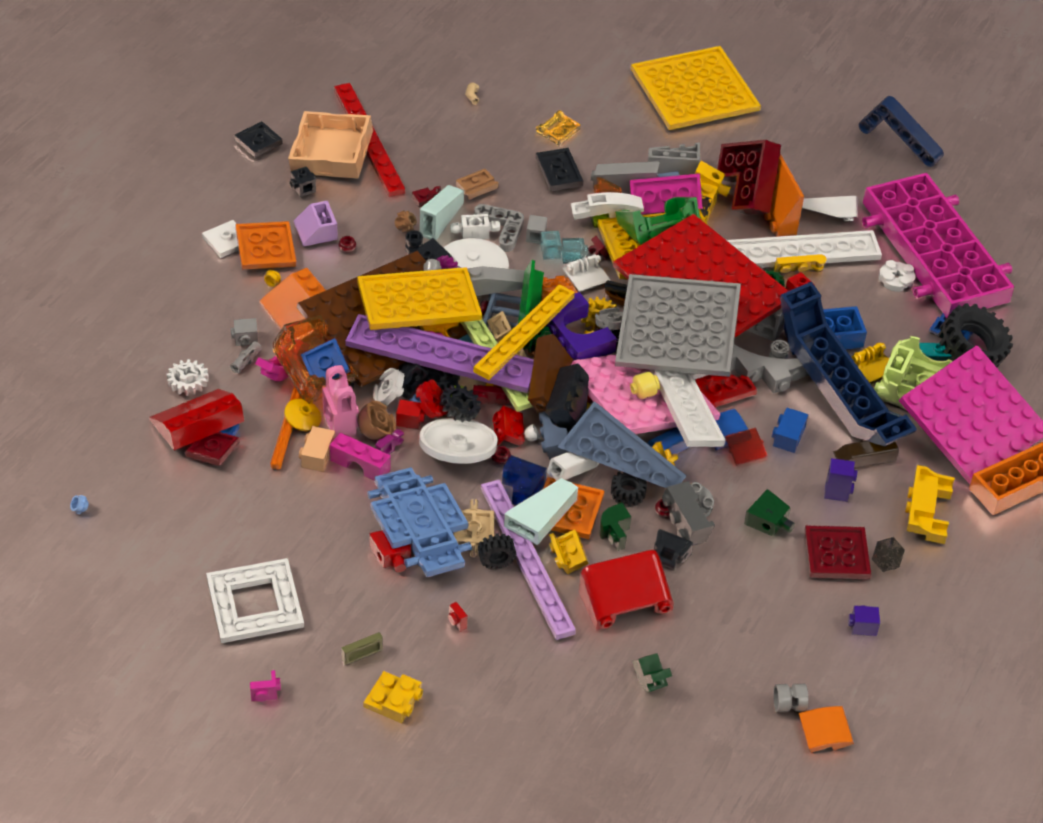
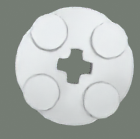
M888 260L880 269L879 281H882L884 287L891 291L901 292L908 287L910 289L915 281L914 267L910 264Z
M394 368L387 369L379 378L381 379L379 385L375 384L373 389V399L380 401L386 406L396 397L399 398L404 392L402 387L404 373Z

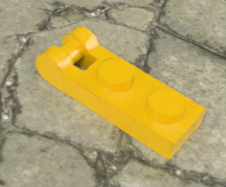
M823 254L776 258L774 271L788 273L790 271L804 272L814 269L816 272H821L827 258Z

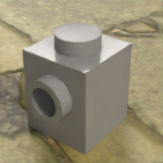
M256 318L234 320V328H231V339H235L236 346L251 345L253 341L258 342Z

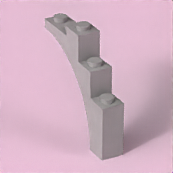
M734 344L731 370L735 369L739 376H748L752 382L762 379L773 394L789 389L791 381H796L809 375L798 358L779 359L760 356Z

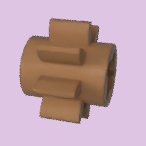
M404 210L397 213L398 217L395 218L396 228L402 231V233L414 230L413 226L417 223L415 215Z

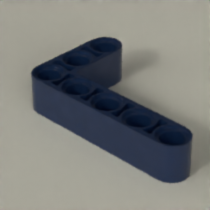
M887 96L859 122V129L863 133L869 134L884 120L928 167H933L944 156L942 148L892 96Z

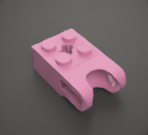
M343 366L330 367L326 370V387H322L323 415L329 429L335 431V438L339 433L349 437L356 436V427H359L356 414H359L355 393L352 387L348 385L347 375ZM339 373L340 379L333 380L332 377Z

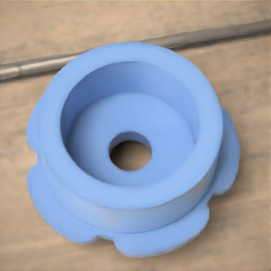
M75 495L72 498L70 508L76 514H81L87 510L89 503L86 496Z

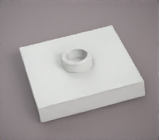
M234 220L202 233V238L220 258L239 251Z

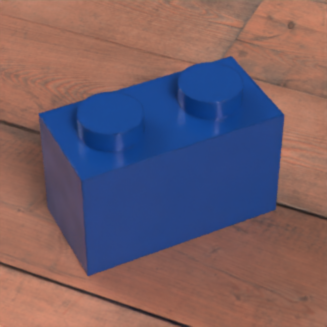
M786 408L784 415L780 414L777 425L779 426L773 429L771 438H774L773 446L795 453L806 428L809 414Z

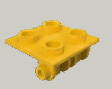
M878 342L873 347L864 348L862 351L855 352L851 356L869 383L883 378L885 367L889 361V358L883 353L886 349L884 343Z

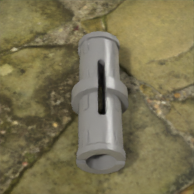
M253 341L246 350L241 351L239 357L230 365L231 370L238 374L247 364H251L253 358L262 350L260 343Z

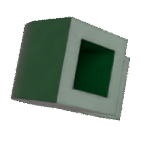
M623 503L611 506L602 513L599 531L601 539L608 537L609 542L612 545L614 544L618 551L625 549L627 536L624 531L629 530L631 525V515Z
M658 653L632 661L636 675L647 692L668 686L666 678L672 677L670 668H662Z

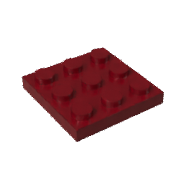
M805 525L804 533L810 578H871L865 527Z

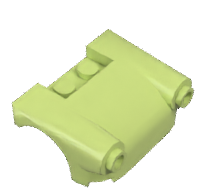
M910 336V339L899 340L896 346L893 347L891 357L884 370L883 379L880 383L876 382L874 387L881 400L904 410L906 409L898 401L903 395L953 362L951 360L936 361L930 359L920 349V338Z

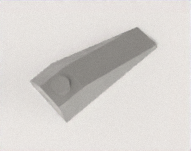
M486 266L467 268L476 296L521 290L523 287L525 270Z

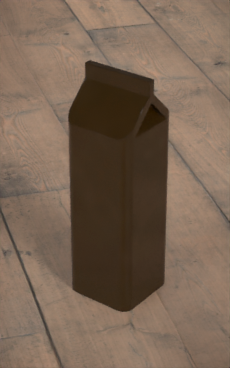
M869 441L845 444L837 451H833L836 459L854 461V468L896 461L899 448L896 442L882 446Z

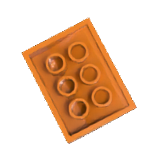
M780 154L770 213L764 214V218L768 221L771 232H774L776 237L795 236L798 231L804 195Z
M308 268L290 274L259 300L262 307L286 336L296 337L306 343L321 338L297 309L298 302L326 291Z

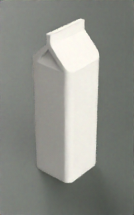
M566 452L551 458L547 473L556 481L561 478L567 480L596 468L600 463L572 452Z

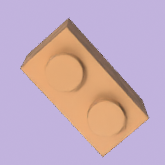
M312 426L310 433L306 434L304 448L301 447L299 451L302 468L321 472L325 471L330 459V444L335 439V431Z

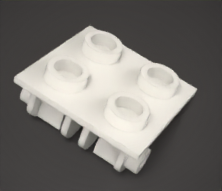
M593 254L587 258L584 257L568 262L563 267L564 272L578 292L603 285L607 280H610L598 263L601 261L599 255Z

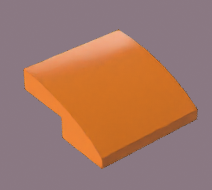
M843 706L822 707L799 713L811 753L832 747L834 751L854 744Z

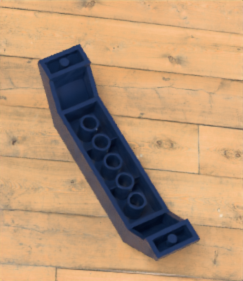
M812 281L781 294L780 301L790 348L850 434L859 439L887 446L916 432L917 428L907 414L902 416L888 410L826 323L821 302L822 295Z

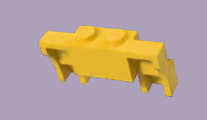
M917 465L913 487L909 486L907 498H910V501H907L905 513H908V532L926 535V541L945 544L949 522L933 519L937 497L951 500L955 477L941 475L925 466Z

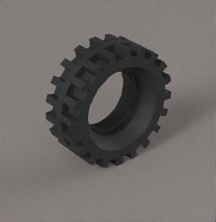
M965 303L962 307L958 305L953 309L940 326L939 330L941 331L938 337L942 338L939 343L941 346H945V354H950L952 356L950 360L954 361L975 347L969 343L961 331L972 332L984 341L987 351H982L998 368L1013 347V343H1010L1013 337L1008 335L1009 327H1004L1003 319L998 320L995 317L996 313L987 312L986 307L983 306L980 309L977 304H973L970 307L968 303Z

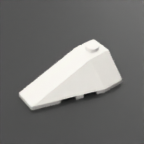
M858 197L804 198L802 208L843 218V221H854V218H858Z

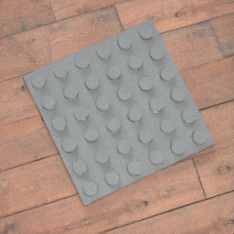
M629 274L615 366L730 377L741 284Z

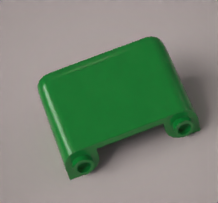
M697 197L670 198L664 205L665 214L651 218L642 216L640 210L615 211L618 224L639 245L644 244L692 214L700 218Z

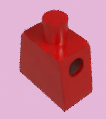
M383 530L369 533V546L382 567L394 566L397 573L405 571L407 568L404 559L411 558L410 544L392 549Z

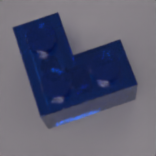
M510 455L503 467L502 484L513 488L512 504L517 506L543 489L546 482V467Z

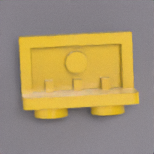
M575 529L558 538L553 533L549 534L552 541L549 545L553 553L557 555L555 562L559 569L563 568L567 574H570L589 564Z

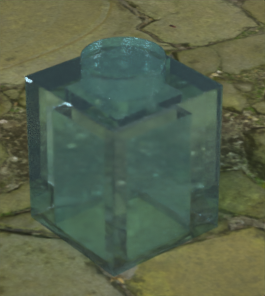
M559 231L541 232L540 246L543 260L561 259L562 244Z
M562 238L561 253L563 264L588 256V245L584 244V238Z

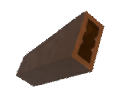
M554 334L538 337L528 401L538 413L546 411L560 367L569 366L573 362L572 357Z

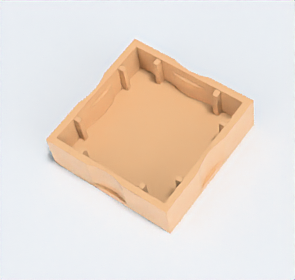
M304 111L299 125L298 136L293 143L288 158L290 170L294 171L307 167L310 172L317 176L359 178L373 133L371 116L355 114L337 115Z

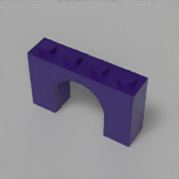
M580 292L575 293L574 298L546 327L549 328L551 334L555 335L573 361L615 353L617 338L608 327L588 334L574 333L566 328L567 324L588 317L589 303Z

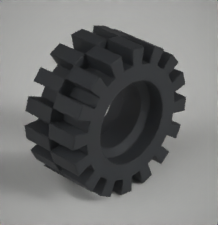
M620 471L617 472V475L613 476L611 494L612 498L616 499V503L621 501L624 505L627 503L628 507H631L632 503L636 506L638 502L642 503L643 499H645L646 480L625 472L622 474ZM632 486L635 490H625L622 487Z
M497 533L493 537L491 534L488 539L485 537L483 542H479L478 553L480 561L488 569L490 567L492 569L496 567L501 569L502 565L507 567L509 566L508 562L512 564L514 562L513 559H516L517 554L514 542L509 535L506 536V534L502 533L499 536V533Z

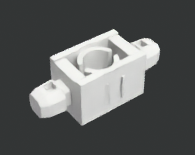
M488 214L461 215V223L450 224L451 233L459 234L462 232V239H489V231L496 232L500 230V222H489Z

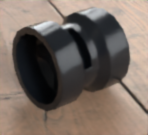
M412 230L406 233L405 250L408 254L423 245V234L421 232Z

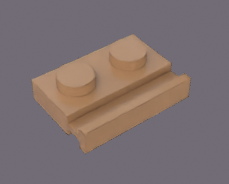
M486 169L456 180V186L464 190V195H467L469 200L495 190L499 186V183L495 182L494 177Z

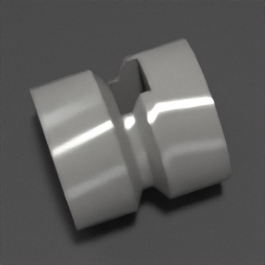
M775 684V711L789 712L790 709H793L794 712L807 711V685L793 684L792 687H789L788 684Z

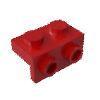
M506 406L495 412L492 421L494 432L498 439L497 446L504 440L521 446L525 442L523 413Z

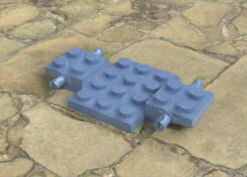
M412 467L375 476V484L378 489L367 491L368 498L382 497L383 499L371 502L370 508L392 549L412 544L411 550L415 557L404 559L406 568L419 565L426 577L465 567V560L461 553L472 550L470 542L459 545L453 533L468 529V521L447 485L443 483L426 487V484L433 483L431 475L421 478L420 475L415 474Z

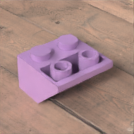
M328 201L310 204L294 220V225L303 246L338 240L337 222Z

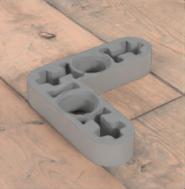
M477 205L474 209V215L488 214L489 222L499 221L500 225L504 226L499 237V247L504 252L512 251L522 230L524 215L518 211L495 206ZM496 215H502L503 217H502V218H497V217H495V216H496ZM508 230H514V231H516V232H514V233H509V232H507V231H508Z

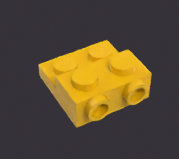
M383 671L363 702V707L402 724L405 717L411 715L415 701H419L423 695L422 682L404 674L399 678Z

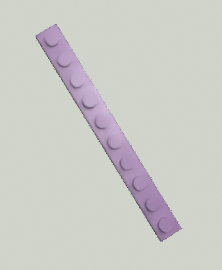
M500 479L481 484V491L491 511H494V517L502 533L506 534V536L509 535L513 539L517 554L516 561L555 639L559 640L575 635L576 629L532 542L504 527L505 513L512 509L513 505Z

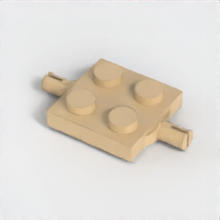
M471 499L470 509L461 510L468 521V529L454 532V536L459 545L470 542L472 550H470L469 555L473 557L474 551V557H477L479 542H483L485 537L488 539L491 534L494 537V511L478 509V500L475 499V505H473V499Z

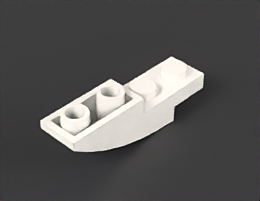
M606 192L588 194V200L571 203L574 220L609 213L610 218L616 217L615 211L640 210L644 212L641 197L625 193Z

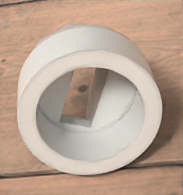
M533 424L524 431V437L528 441H535L540 438V434Z

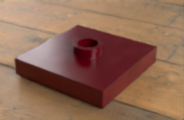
M218 432L192 443L185 451L186 457L220 466L240 443L239 437Z

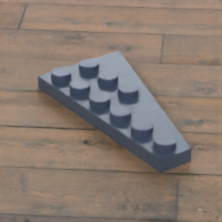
M595 401L558 446V448L664 488L682 483L687 476Z

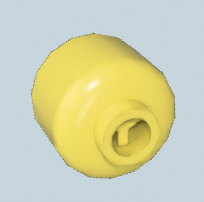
M645 372L633 377L630 389L633 395L636 394L639 399H645L657 394L660 389V383L656 375H653L651 372Z

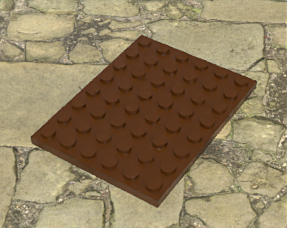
M415 251L360 276L424 271L423 265L426 263V260L418 251ZM357 277L297 303V309L325 343L334 338L337 340L350 369L349 374L360 387L378 380L389 368L399 370L405 363L402 360L346 346V339L358 314L366 316ZM459 322L458 326L447 330L450 338L457 340L468 334L461 322ZM410 326L411 328L421 330L420 326Z

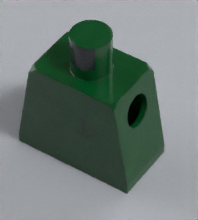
M768 489L746 511L744 524L770 536H774L780 529L791 533L795 527V523L789 520L790 506Z

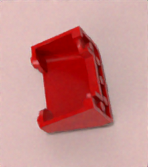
M647 550L591 564L581 571L579 594L595 630L610 628L616 620V615L651 606H653L656 613L661 614L673 610V599L660 557L655 550Z

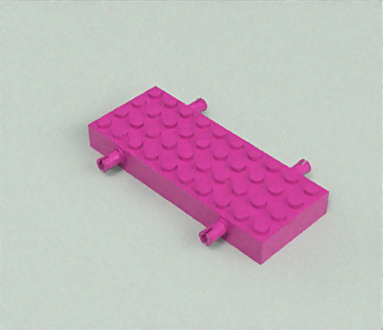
M928 173L866 187L863 204L872 216L863 217L862 224L865 226L864 228L879 225L904 261L914 267L915 276L922 284V286L914 287L912 290L916 299L930 295L946 318L958 305L962 307L965 303H968L970 307L973 304H977L980 309L983 306L991 308L1010 303L1014 286L1006 274L1012 273V266L1010 263L997 265L954 209L953 206L959 205V197L956 194L945 197Z

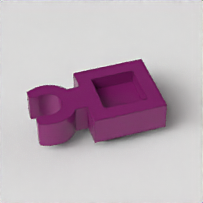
M397 429L392 435L388 434L383 439L378 440L375 444V449L390 455L395 451V446L401 445L404 442V439L401 438L404 432Z

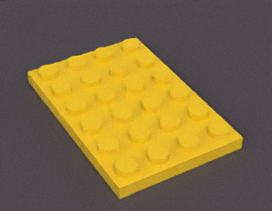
M467 267L357 276V283L370 330L482 320V312Z

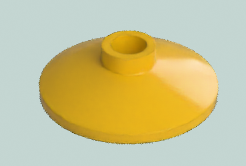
M293 399L285 406V418L294 428L301 431H311L312 426L318 427L322 420L321 412L312 402L305 399Z

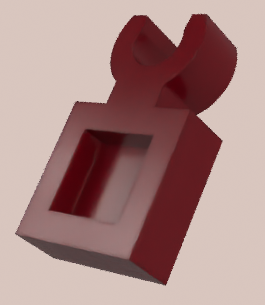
M436 186L433 190H429L427 187L413 191L412 198L419 208L423 207L441 191V186Z

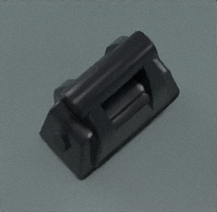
M405 361L399 368V371L404 373L402 386L404 392L401 396L407 399L429 372L418 364Z
M659 529L654 550L657 551L662 565L674 570L678 563H683L692 555L693 542Z

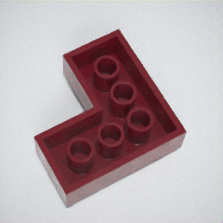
M768 140L721 144L717 170L724 173L723 180L736 182L731 210L747 215L770 213L781 151L780 144Z

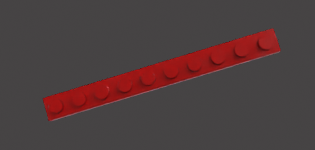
M350 83L334 86V92L346 114L367 115ZM373 128L366 154L388 197L405 194V187Z

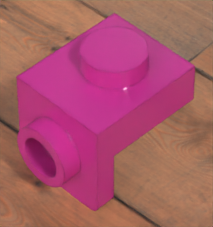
M271 670L272 680L250 682L251 701L263 702L277 699V691L281 690L280 678H276L275 670Z

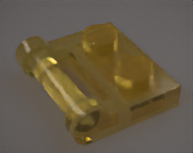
M558 110L552 118L544 124L538 125L536 131L539 135L559 146L578 132L581 124L568 118L561 110ZM557 121L560 122L558 125H556V126H555L554 128H552L550 131L547 130L549 127H551V126H552L553 124H555Z

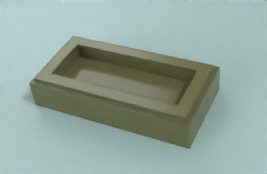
M378 632L341 647L344 665L382 651L383 637L381 633Z

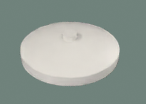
M465 238L451 242L444 247L452 255L454 262H458L457 266L461 268L486 266L509 269L506 253L498 245L490 241L478 238Z
M454 418L439 419L426 424L420 431L419 444L422 450L428 455L445 462L460 464L480 462L491 457L497 450L498 439L495 432L488 426L473 420L468 422L465 419L462 423L459 418L454 421Z

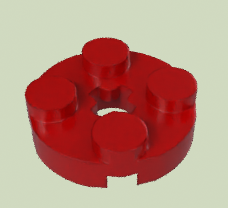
M429 380L419 385L416 390V397H420L421 403H419V406L428 417L441 418L447 411L443 412L444 406L439 404L443 390L434 380Z

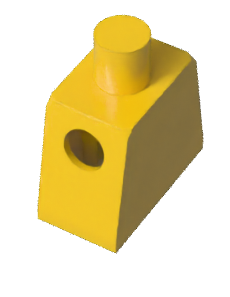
M700 161L695 174H700V181L717 186L718 193L727 197L731 187L722 184L725 176L724 173Z

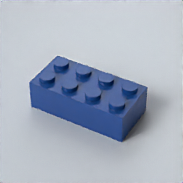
M857 306L823 309L826 323L845 349L864 348L867 331ZM784 321V327H783V329H784V332H785L787 341H788V343H789L788 334H787V330H786V325H785V321Z

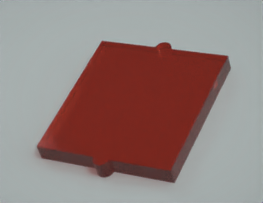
M756 427L725 436L730 449L729 453L732 454L736 466L767 457L763 446L764 441L761 440Z

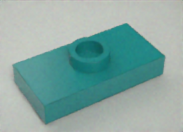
M919 343L921 351L930 359L946 361L952 358L950 354H945L944 350L946 348L941 346L940 343Z

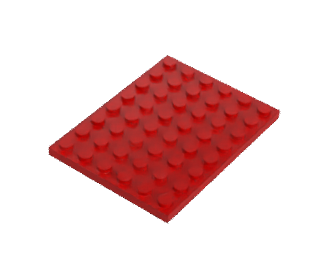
M695 214L613 261V267L627 279H629V274L741 284L735 337L781 309L780 295L788 292L785 287Z

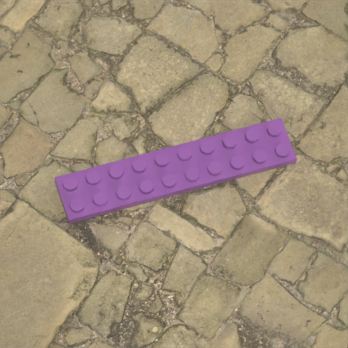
M358 314L346 339V346L525 393H528L534 362V359L515 355L490 380H487L474 373L473 367L492 348L411 327L370 330L367 317Z

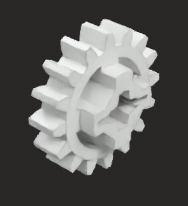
M190 359L187 360V363L181 360L179 365L174 363L173 368L168 369V387H171L173 392L178 390L179 395L182 392H185L186 396H188L189 392L195 395L196 390L202 392V386L207 387V382L209 381L208 369L204 368L203 363L198 365L197 360L193 363L190 362Z

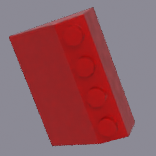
M216 389L149 417V420L175 451L244 422L242 404L233 393Z

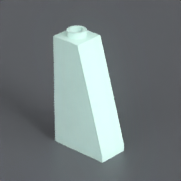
M448 185L420 209V232L424 238L438 239L464 204V190Z
M563 478L559 479L505 513L504 527L538 545L576 502L578 487Z

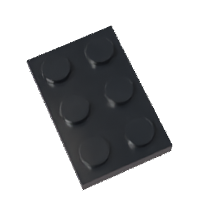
M569 148L536 153V160L550 191L583 186L584 181Z

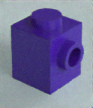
M854 606L852 614L848 615V626L852 627V635L877 636L880 627L879 607Z

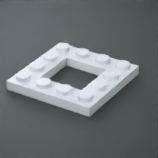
M288 558L206 573L221 643L304 628V620ZM272 583L278 610L238 618L232 590Z

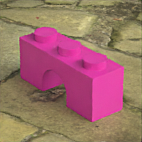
M339 433L330 444V461L345 468H348L352 461L362 467L364 476L375 481V476L387 474L391 471V455L347 435Z

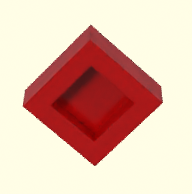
M457 602L450 604L448 615L450 623L456 626L460 632L467 629L468 615Z

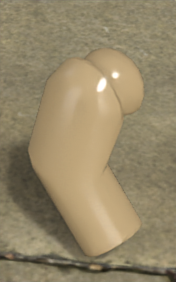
M474 82L468 84L465 95L472 104H477L479 98L475 93L478 92L476 89H479V86Z

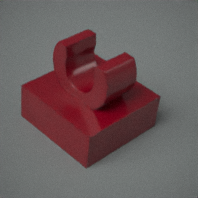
M597 235L593 237L591 241L594 245L587 249L589 253L595 252L594 254L600 257L602 254L605 259L610 257L607 248Z

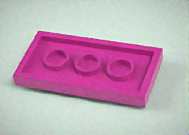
M700 174L630 180L631 195L641 197L644 212H641V215L665 213V202L674 197H697L698 208L703 209Z

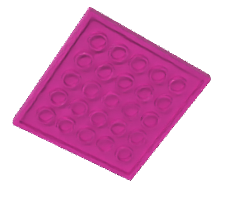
M978 345L898 400L969 484L974 473L1029 449L1043 439V420Z

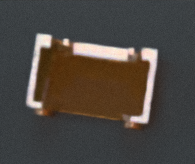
M321 315L284 324L273 341V351L302 399L308 404L322 399V387H326L324 377L319 378L315 374L309 375L300 355L326 343L324 338L327 335L328 325ZM347 364L350 372L346 374L349 385L356 380L358 374L352 365Z

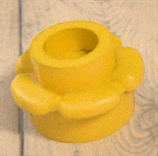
M268 270L264 276V281L268 286L275 287L281 283V276L277 271Z

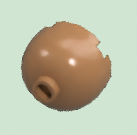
M373 400L360 410L357 422L359 430L363 435L371 440H380L395 431V418L392 413L388 414L386 411L388 407L380 401Z

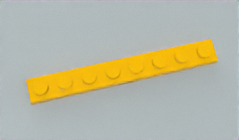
M559 284L473 367V372L490 380L574 298L575 292Z

